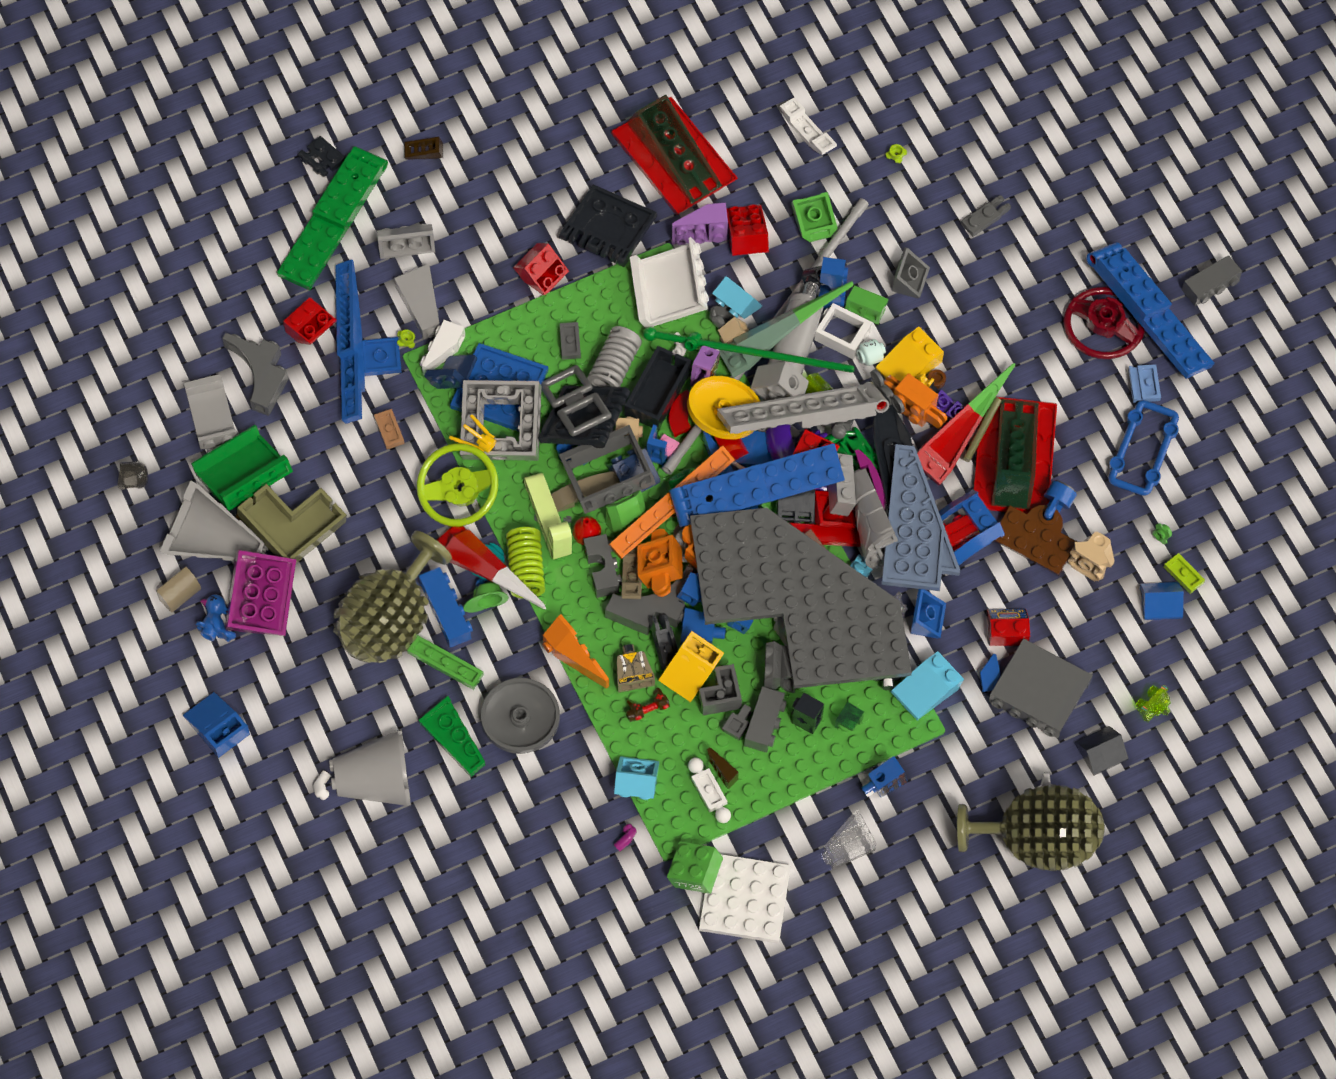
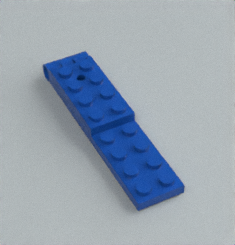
M1115 242L1087 254L1088 264L1095 269L1185 379L1212 368L1215 362L1169 309L1172 303L1126 248H1122L1120 243Z
M835 443L684 485L671 489L669 492L679 527L691 525L690 516L740 511L845 481ZM708 495L713 496L712 502L706 501Z

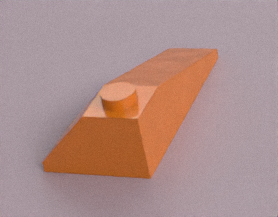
M560 614L543 634L542 645L544 649L607 689L609 687V678L594 658H589L588 648L585 644H579L575 636L577 633Z

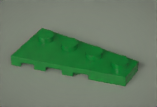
M449 696L419 719V724L470 777L486 765Z

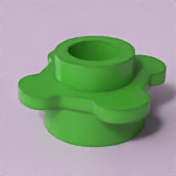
M1158 523L1156 524V529L1152 531L1153 536L1164 545L1168 543L1167 539L1172 536V531L1166 524Z

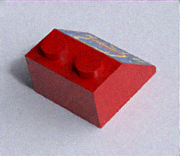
M987 609L989 646H1019L1023 639L1030 640V623L1026 609Z

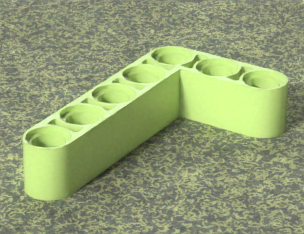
M543 473L525 477L524 484L551 558L554 560L571 555L572 534L567 521L561 523Z

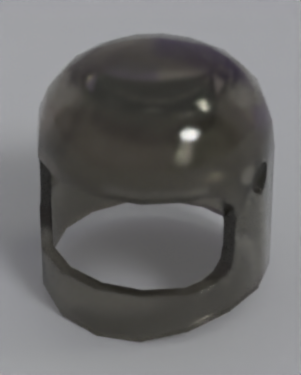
M120 462L119 490H126L128 488L142 489L147 485L148 470L144 463Z

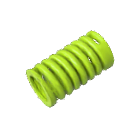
M532 527L512 529L506 534L508 567L538 597L545 592L544 571L542 570V545L540 543L541 533L538 529ZM510 591L512 596L522 598L521 596Z

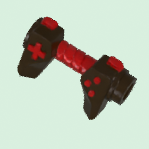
M656 688L653 692L654 702L642 706V704L627 700L629 710L625 711L629 722L644 718V714L655 709L663 710L670 707L667 696L662 693L660 688Z

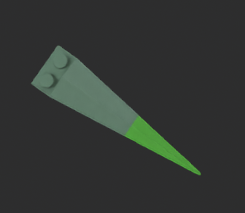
M852 281L733 338V342L729 344L769 351L802 322L854 284ZM719 350L720 356L733 378L752 368L762 358Z

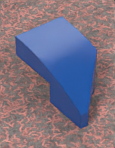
M992 654L980 670L982 692L993 691L1001 677L996 654Z

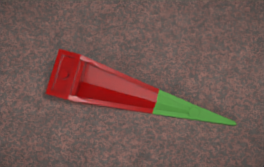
M1015 363L1002 372L918 450L917 454L924 473L937 485H940L955 467L970 438L1015 367Z

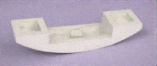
M795 97L780 105L782 113L792 128L817 153L823 155L837 146L836 142L827 133L823 134L805 114V108Z

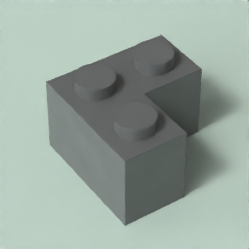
M734 664L715 667L714 678L716 686L699 689V701L703 716L741 709L742 706Z

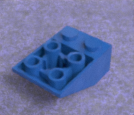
M215 692L183 715L218 758L250 735L248 725Z

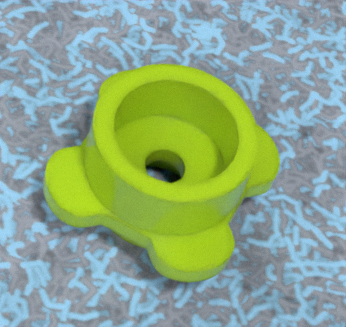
M893 144L890 147V151L886 153V158L892 159L896 163H901L903 156L907 155V150L899 144Z
M410 330L398 331L397 345L414 348L415 334Z

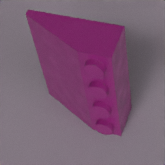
M241 550L236 553L225 623L226 630L285 636L296 559Z

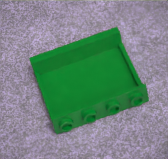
M256 425L191 463L197 478L228 511L252 497L264 485L270 486L293 472L288 458L277 453L260 435Z

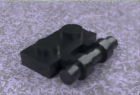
M322 136L317 137L307 146L310 153H306L303 150L298 153V156L302 158V162L310 165L313 171L322 177H326L328 171L325 170L326 168L333 172L345 160V156ZM317 158L321 163H317L314 159Z

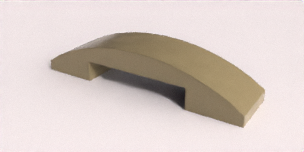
M615 472L601 473L577 481L584 497L620 483ZM572 484L551 494L557 512L575 507V503L579 502Z
M637 546L623 557L622 599H641L642 581L638 577Z

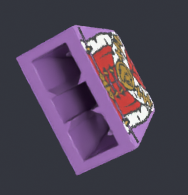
M707 346L701 347L692 365L690 386L693 387L704 378L715 376L720 357L718 349Z

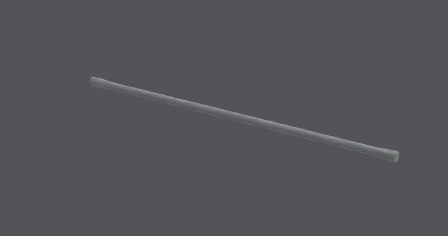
M859 199L849 216L810 268L822 266L823 257L829 258L856 220L868 207L869 204L865 199ZM803 279L799 282V284L793 290L791 295L796 293H803L805 287ZM791 295L782 305V307L774 316V318L782 314H785V310ZM744 373L734 377V379L740 380ZM696 424L662 467L665 473L669 475L673 473L685 453L702 432V429Z

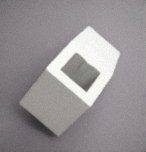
M446 320L443 321L441 326L437 327L436 337L428 346L429 352L421 360L420 366L422 367L423 375H425L426 370L436 369L449 356H453L459 351L465 338V327Z

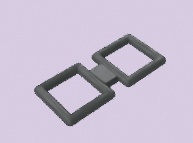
M578 365L544 380L541 384L542 392L553 408L563 404L566 405V407L557 412V415L571 436H576L610 419L612 416L597 393L587 397L583 396V394L592 390V385ZM576 374L583 386L556 399L549 386ZM594 402L602 414L574 427L567 414L573 413Z

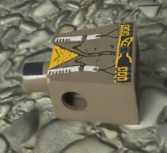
M633 644L624 645L622 647L624 655L617 656L618 693L655 686V676L645 652H635Z

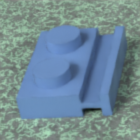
M1156 365L1129 366L1128 371L1133 403L1141 400L1149 402L1160 401L1161 393Z

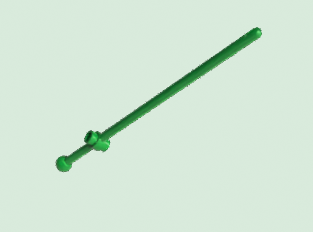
M647 327L643 333L647 341L661 339L684 343L688 351H693L699 346H707L718 350L849 373L855 371V367L852 365L704 340L698 332H693L686 337L658 332L654 327Z

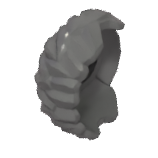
M716 305L710 310L709 319L718 329L735 317L729 312L730 307Z

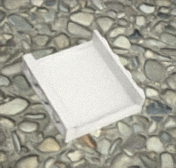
M691 237L688 238L689 244L642 260L637 255L630 257L639 322L645 328L654 327L708 309L707 302L709 297L704 287L706 279L702 275L704 265L699 255L701 248L699 243H696Z

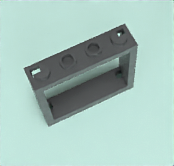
M630 425L609 433L610 437L604 448L580 445L559 454L585 514L656 484ZM631 444L644 472L584 497L572 469Z

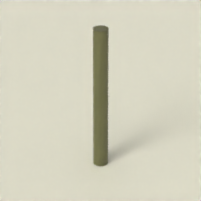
M994 398L963 457L964 461L970 462L1001 403L1000 398Z

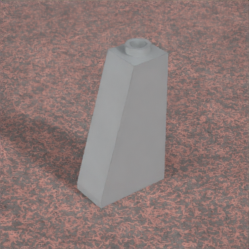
M426 264L394 278L395 287L423 340L428 337H434L437 327L440 326L430 267Z

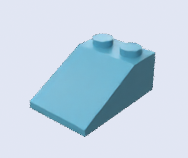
M937 651L912 672L911 676H907L891 693L916 720H919L958 691L964 678Z

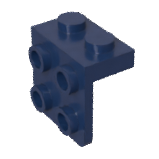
M475 355L449 356L443 369L426 370L424 377L436 389L463 388V380H469L477 357Z
M633 447L627 450L628 454L624 456L617 455L610 459L611 462L607 464L609 471L616 473L619 482L644 472ZM641 448V451L656 484L640 490L641 493L660 483L659 475L646 448Z

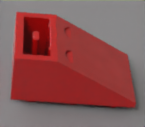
M752 204L744 207L733 206L726 208L732 256L769 252L768 230L762 206Z

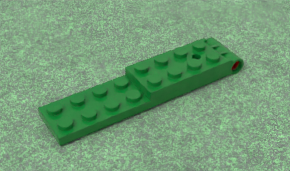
M356 146L353 147L351 153L348 154L312 211V218L277 272L278 277L309 291L311 290L380 177L385 172L388 160Z

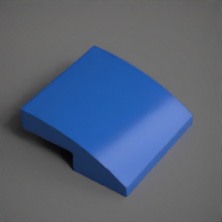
M754 431L752 434L741 438L749 454L736 460L741 466L747 468L773 461L771 454L767 450L765 432Z

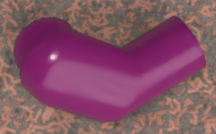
M627 824L623 828V832L626 834L614 844L620 852L631 843L637 833L636 828L632 824Z

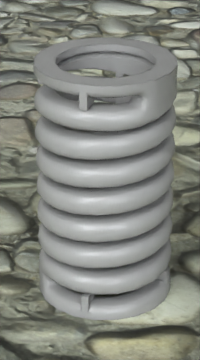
M621 326L612 327L587 377L592 386H621L631 366V362L634 360V356L642 344L641 338L635 332Z

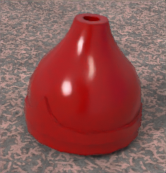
M590 516L579 518L575 522L572 531L574 539L581 545H584L585 538L599 536L602 532L599 522Z

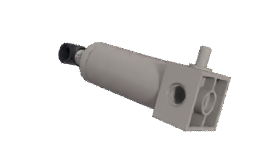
M822 266L803 271L802 279L805 285L803 293L791 295L785 313L816 298L817 292L823 284L820 283ZM823 307L786 335L773 347L772 351L808 357ZM769 359L768 365L757 367L751 389L765 401L803 395L809 383L802 376L805 365Z

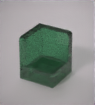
M847 702L835 721V728L839 729L840 726H843L853 731L856 725H860L862 722L864 711Z

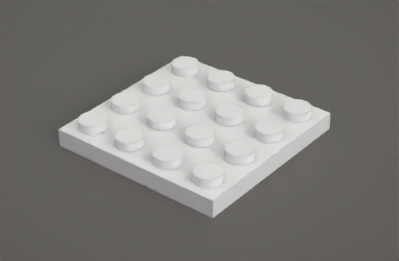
M722 855L723 860L711 894L705 893L699 931L779 943L791 865Z

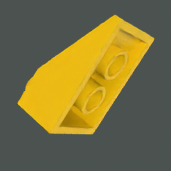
M917 327L892 349L883 361L876 366V369L885 379L888 375H892L901 382L909 373L919 380L923 373H929L942 363L944 351L920 327Z

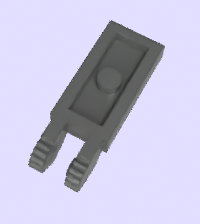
M1000 195L991 203L989 202L962 220L961 225L974 237L1001 219V216L1011 209V205L1007 203L997 210L996 207L1004 201L1003 196Z

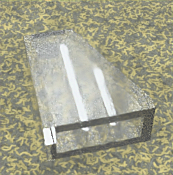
M859 809L847 819L824 846L822 856L827 865L830 864L832 870L876 849V842Z

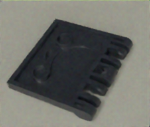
M593 184L561 230L559 239L574 244L578 235L581 234L583 236L578 244L580 248L583 249L585 247L586 251L595 255L600 253V256L604 259L609 254L611 248L615 249L610 261L625 267L631 254L656 219L657 212Z
M564 385L558 398L582 386ZM592 386V390L583 394V396L587 397L597 393L612 416L610 419L576 436L570 435L557 415V412L566 407V405L563 404L552 408L538 437L540 443L592 445L595 448H604L610 437L608 432L613 431V427L622 412V405H625L630 395L629 389L624 387ZM592 402L573 413L567 414L574 427H577L602 413L596 404Z

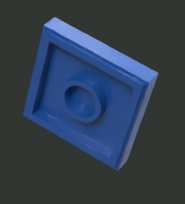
M398 337L362 341L365 376L402 373L400 350L397 345Z

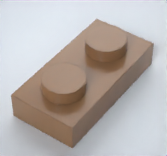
M392 409L374 415L386 449L405 444Z

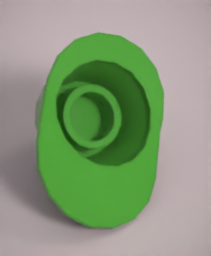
M494 582L483 583L476 587L473 598L465 603L463 609L465 612L474 613L490 607L500 606L508 601L509 596L501 591L498 584Z

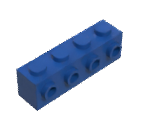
M438 567L419 575L422 590L429 601L449 647L451 648L471 640L472 626L469 620L465 621L463 617L465 611L462 605H458L456 602L458 597L454 588L450 589L448 585L450 580L447 573H443L441 568Z

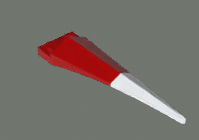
M452 526L437 539L450 552L452 560L449 563L488 579L540 608L546 609L545 604L469 529L467 530L464 526Z

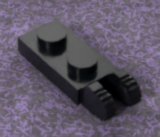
M660 614L659 621L662 630H660L655 616L649 617V626L652 630L661 670H665L678 652V648L667 614Z

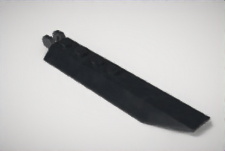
M889 405V408L883 413L876 411L873 422V441L888 513L895 445L913 446L911 435L893 405Z

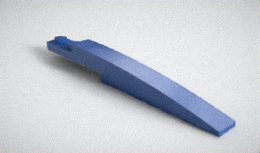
M352 259L336 265L337 355L341 358L342 421L345 424L362 419V392H365L361 317L354 261Z

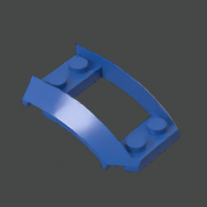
M971 490L939 510L943 521L962 508L980 533L954 552L958 565L991 544L995 539L1005 535L1000 522L998 523L975 490Z

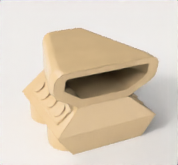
M1094 532L1084 541L1075 542L1074 548L1070 552L1071 557L1068 560L1073 569L1093 581H1099L1103 579L1106 567H1111L1114 564L1111 541L1103 534Z

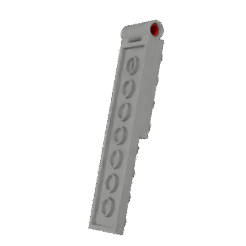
M866 382L863 385L717 409V416L730 434H739L743 431H756L767 427L774 428L784 424L792 425L796 422L802 428H811L817 425L847 422L852 419H864L876 416V411L878 413L885 412L889 408V402L874 383Z

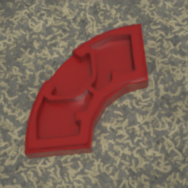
M688 389L675 399L670 409L669 426L674 438L691 429L687 408V400L690 394Z

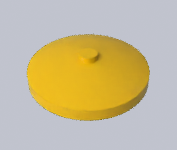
M711 376L698 381L692 387L687 400V408L694 423L706 433L722 439H740L752 434L754 431L749 430L739 434H730L717 416V409L760 402V400L750 387L739 380L725 376Z

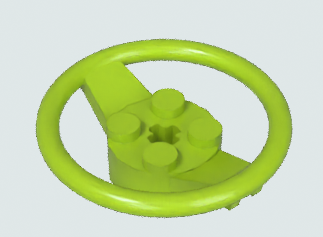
M449 444L437 449L425 460L417 478V495L424 511L438 523L447 526L460 527L478 521L490 510L498 492V475L493 462L482 450L468 444ZM449 452H469L481 459L487 467V470L472 472L464 467H455L444 473L442 480L424 485L430 466L439 457ZM460 483L464 484L462 491L457 489ZM490 487L489 496L485 504L476 513L466 518H446L438 514L428 503V501H448L459 507L468 506L475 502L474 500L480 492Z

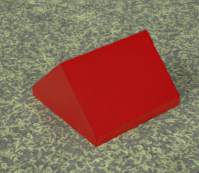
M815 491V523L817 525L841 528L856 527L853 509L848 516L830 514L828 492Z

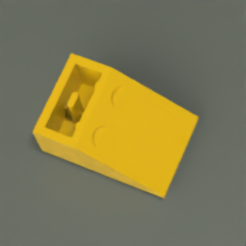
M691 631L658 681L691 702L724 652Z

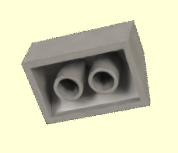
M420 224L412 227L402 226L395 229L385 228L377 231L380 259L435 252L432 224Z

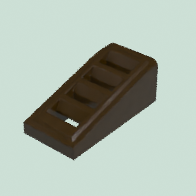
M439 136L404 142L405 159L443 158V142ZM411 147H414V153H411Z
M709 747L707 749V759L726 788L730 789L738 780L739 772Z

